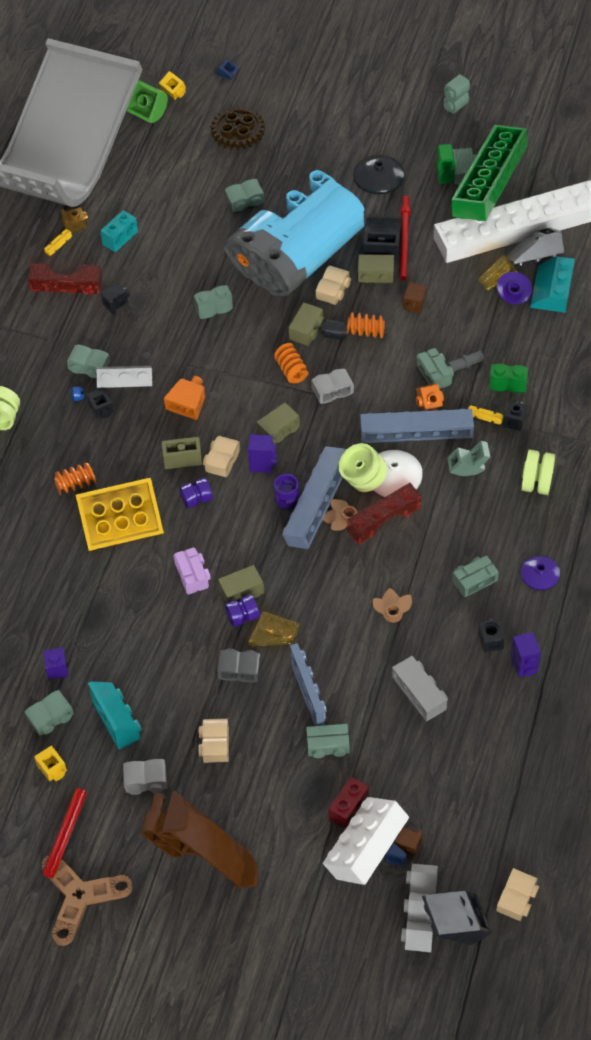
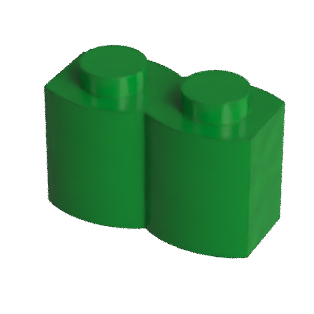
M451 144L438 145L436 149L438 181L440 184L452 183L455 178L453 147Z
M492 364L489 389L499 392L507 390L513 393L526 392L528 368L521 365Z

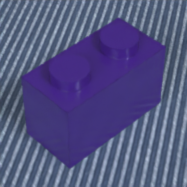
M250 434L248 456L251 472L272 473L273 466L277 465L276 443H273V436Z
M533 632L513 637L511 659L518 676L534 675L538 672L541 651Z

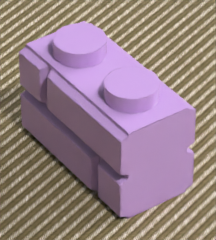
M193 547L173 555L175 566L188 595L209 587L210 573L207 568H203V564H205L201 553H197L196 548Z

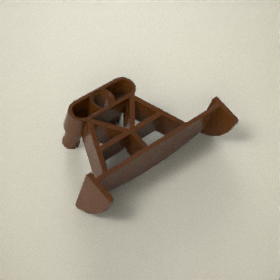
M172 791L168 811L164 813L162 812L167 797L161 793L153 794L150 810L145 813L142 824V836L171 857L182 858L184 854L200 856L231 880L235 888L257 886L259 873L257 862L245 847L176 791Z

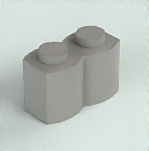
M335 369L329 374L317 375L311 380V388L320 404L331 402L336 398H344L354 393V384L346 369Z
M164 759L123 763L126 793L138 795L146 790L159 793L167 789Z

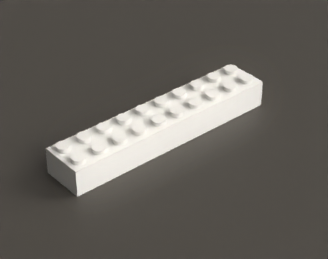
M591 180L494 207L487 221L455 218L434 224V240L445 262L449 263L522 242L533 231L549 227L560 231L591 222Z

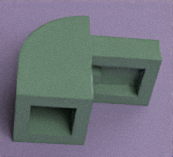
M480 441L470 451L458 447L447 457L450 473L459 476H470L483 472L485 470L484 463L490 458L488 443Z

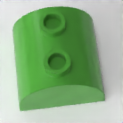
M138 80L126 111L149 123H155L166 110L167 94Z

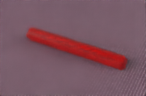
M77 788L74 792L44 867L43 875L45 877L53 878L55 876L85 800L86 790Z

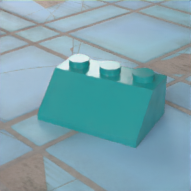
M557 256L538 265L530 308L566 313L575 259Z
M89 682L88 686L92 703L118 750L140 740L139 731L142 729L137 719L133 721L131 717L133 713L128 704L124 705L122 701L124 697L120 689H115L111 682Z

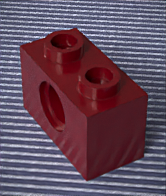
M350 777L329 807V820L346 829L363 801L369 797V786Z

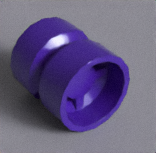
M282 474L274 481L275 503L280 508L291 509L297 505L299 499V483L297 478L291 474Z
M205 477L195 480L194 484L189 482L179 486L187 509L197 506L199 501L205 503L213 500L211 488Z
M251 594L240 598L239 602L234 600L225 603L226 613L233 628L244 624L245 620L250 622L260 618L257 604Z

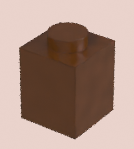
M410 282L403 298V309L420 313L427 298V286Z

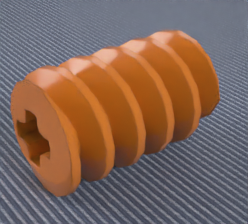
M351 312L348 318L347 334L351 330L352 335H355L358 330L359 336H362L365 331L366 337H369L372 332L374 338L379 333L380 338L383 339L385 321H383L382 315L376 320L374 314L369 319L368 314H365L364 318H362L361 313H358L355 318L354 313Z
M292 343L283 344L276 350L274 358L290 383L296 384L306 379L309 372L306 370V365L303 364V360L300 359V355Z
M87 462L84 463V469L81 465H77V471L70 467L69 473L66 469L62 470V475L58 471L55 472L54 480L59 495H61V489L68 493L69 487L76 491L77 484L82 489L84 482L89 487L90 480L96 484L93 470Z

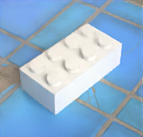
M367 797L345 831L340 835L333 849L328 853L327 858L323 862L324 866L337 880L365 885L409 819V816L396 801Z

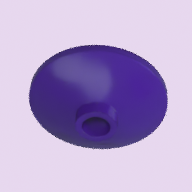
M508 272L498 280L497 292L505 302L518 305L530 298L532 285L525 275L518 272Z
M545 556L531 557L521 567L523 582L536 590H546L553 587L560 577L558 565L552 559Z

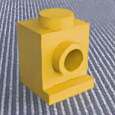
M170 71L159 82L161 90L165 91L175 100L178 97L181 98L186 92L184 82Z
M52 745L34 756L37 767L43 772L49 782L53 779L58 781L64 777L67 771L66 765Z

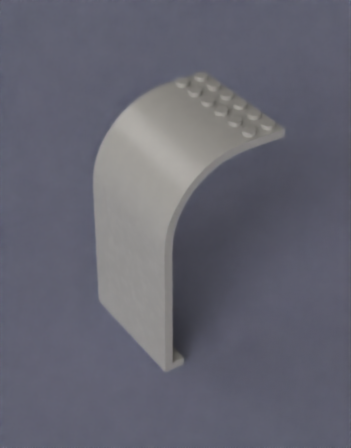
M48 38L46 41L48 50L9 146L0 160V187L75 207L86 200L101 176L141 75L142 67L140 62Z

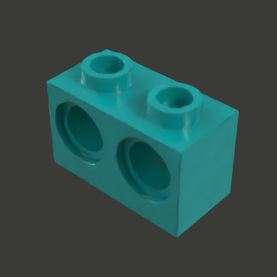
M122 210L100 230L102 245L117 252L138 232L136 217Z

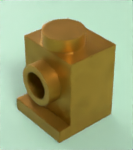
M81 207L68 211L61 210L65 229H68L71 233L87 229L86 222L88 221L86 211H82Z

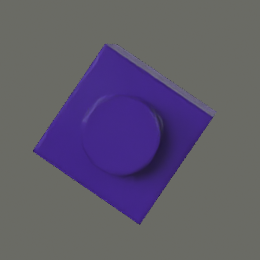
M63 647L44 650L45 667L49 680L69 676Z

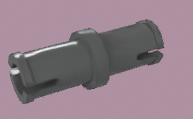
M479 350L469 355L464 354L459 359L447 362V367L450 366L453 372L463 368L468 369L471 365L483 362V353Z

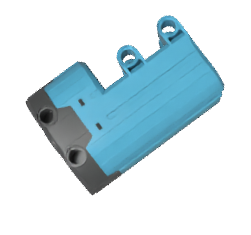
M316 170L310 173L309 183L312 193L308 197L296 190L287 193V209L290 213L284 218L273 212L261 210L226 240L224 250L232 264L244 277L250 278L257 286L265 288L272 295L288 296L365 226L363 214L365 209L361 201L352 192L322 171Z

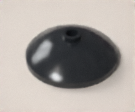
M372 155L362 159L356 165L354 180L357 186L367 193L387 194L395 191L402 185L404 181V168L399 161L390 156Z

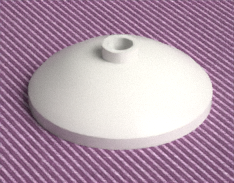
M387 450L379 453L387 464V475L383 483L373 491L388 498H401L413 493L422 481V467L419 461L413 455L401 450Z

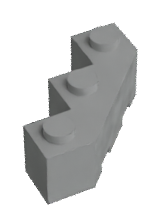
M412 864L411 871H407L406 884H410L409 899L404 901V912L408 913L407 927L402 928L401 941L405 942V950L431 952L432 923L429 915L424 910L422 896L436 894L438 866Z

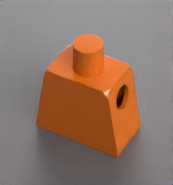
M194 376L191 381L180 379L164 397L165 409L197 420L205 400V390L201 385L203 380L198 376Z

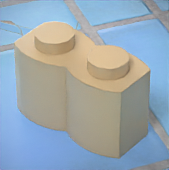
M329 265L317 286L316 299L334 305L339 300L341 301L345 288H348L351 282L349 271Z
M218 436L215 441L213 440L208 455H205L203 460L205 471L227 478L240 452V442Z
M204 719L203 726H199V738H203L202 744H199V756H203L204 763L228 762V719Z
M513 868L496 911L518 921H521L523 916L527 917L531 908V904H528L531 897L535 898L539 886L536 885L537 878Z

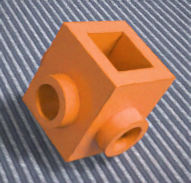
M438 384L416 388V403L420 410L438 411L437 407L443 406L444 396L442 391L439 390Z

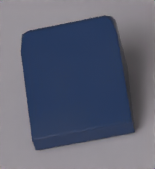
M226 58L215 74L231 80L239 68Z
M393 842L385 854V862L405 866L406 853Z

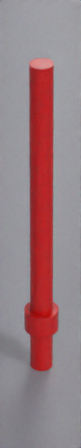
M403 196L400 208V215L402 216L401 280L407 279L408 224L411 214L408 196Z

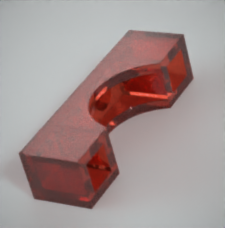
M31 263L28 275L30 291L100 294L102 283L101 266L83 265L74 274L59 275L50 269L49 264Z
M411 483L406 484L348 518L347 532L358 545L373 537L377 529L389 518L395 515L407 517L420 509L421 494Z

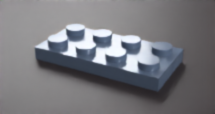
M298 643L290 645L291 667L314 726H323L324 722H327L325 715L327 710L324 701L319 699L320 691L317 683L313 684L312 669L310 666H306V654L304 650H300Z

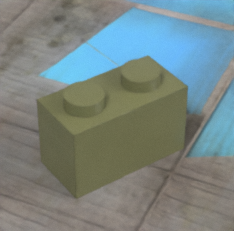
M359 255L358 282L393 283L394 255Z
M303 302L288 328L289 340L309 346L311 341L315 340L319 327H322V323L325 321L323 309Z
M283 403L257 421V433L259 435L273 436V443L281 442L284 437L294 433L300 427L299 415L286 403Z
M199 437L162 441L165 469L202 465Z
M254 565L218 579L219 590L226 603L234 600L239 602L240 598L250 594L257 598L264 593L263 581Z

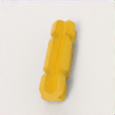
M68 229L62 231L44 248L45 253L52 256L55 250L57 251L72 237L71 231Z
M472 405L468 408L472 409L473 417L477 416V419L488 422L494 421L495 424L499 425L503 421L504 415L496 412L494 414L493 411L482 408L477 409V407Z

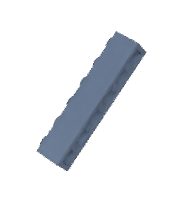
M472 409L360 414L362 443L473 438L474 433Z
M325 446L320 454L317 465L313 468L312 475L305 484L304 491L297 501L295 510L291 513L290 520L283 529L282 535L288 546L309 549L343 478L339 472V461L346 449Z

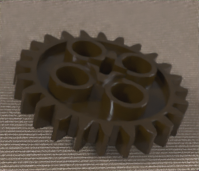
M231 106L229 111L227 109H224V113L219 111V116H214L215 120H212L211 132L214 141H218V145L224 144V148L230 146V150L234 147L237 150L240 147L245 150L247 145L252 147V143L258 144L257 140H262V136H264V119H262L261 114H257V111L252 112V108L246 110V106L242 109L239 106L233 109Z

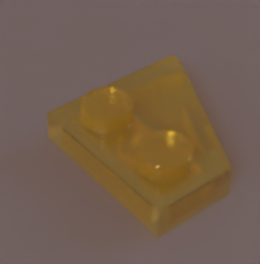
M503 254L478 280L489 290L497 285L498 280L505 273L518 271Z
M264 611L248 641L249 646L293 644L300 630V624Z

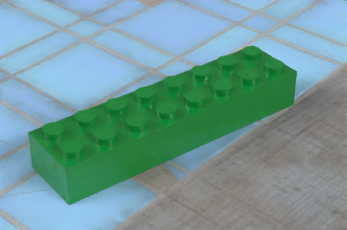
M502 125L493 126L451 199L453 217L487 221L528 146L527 128Z

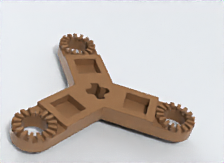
M46 856V858L43 859V862H42V869H43V870H44V867H45V865H46V862H47L49 856ZM61 859L55 876L49 878L66 897L52 931L54 942L65 946L73 941L87 905L120 899L130 895L133 886L129 877L119 875L83 882ZM120 882H125L128 886L125 888L126 890L120 891L116 889V885ZM77 891H81L83 894L81 899H77L75 896ZM62 929L69 931L68 936L64 939H60L57 936L58 932Z

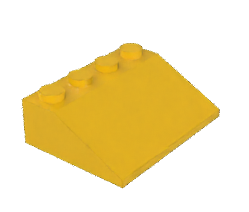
M151 478L76 495L89 551L164 534Z

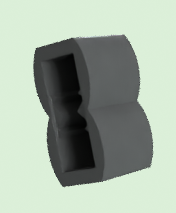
M231 648L220 650L217 670L218 679L258 682L260 654L253 650L238 652Z

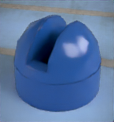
M77 386L72 387V400L80 401L84 399L85 394H81V392H84V389Z

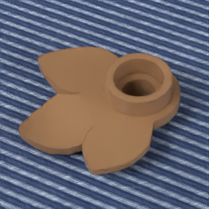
M332 499V510L325 513L323 521L331 524V530L340 531L345 529L348 524L357 522L359 513L354 507L349 506L346 501Z
M391 588L385 592L383 599H373V608L383 614L386 621L392 623L400 621L403 613L408 611L412 604L410 594L399 598Z

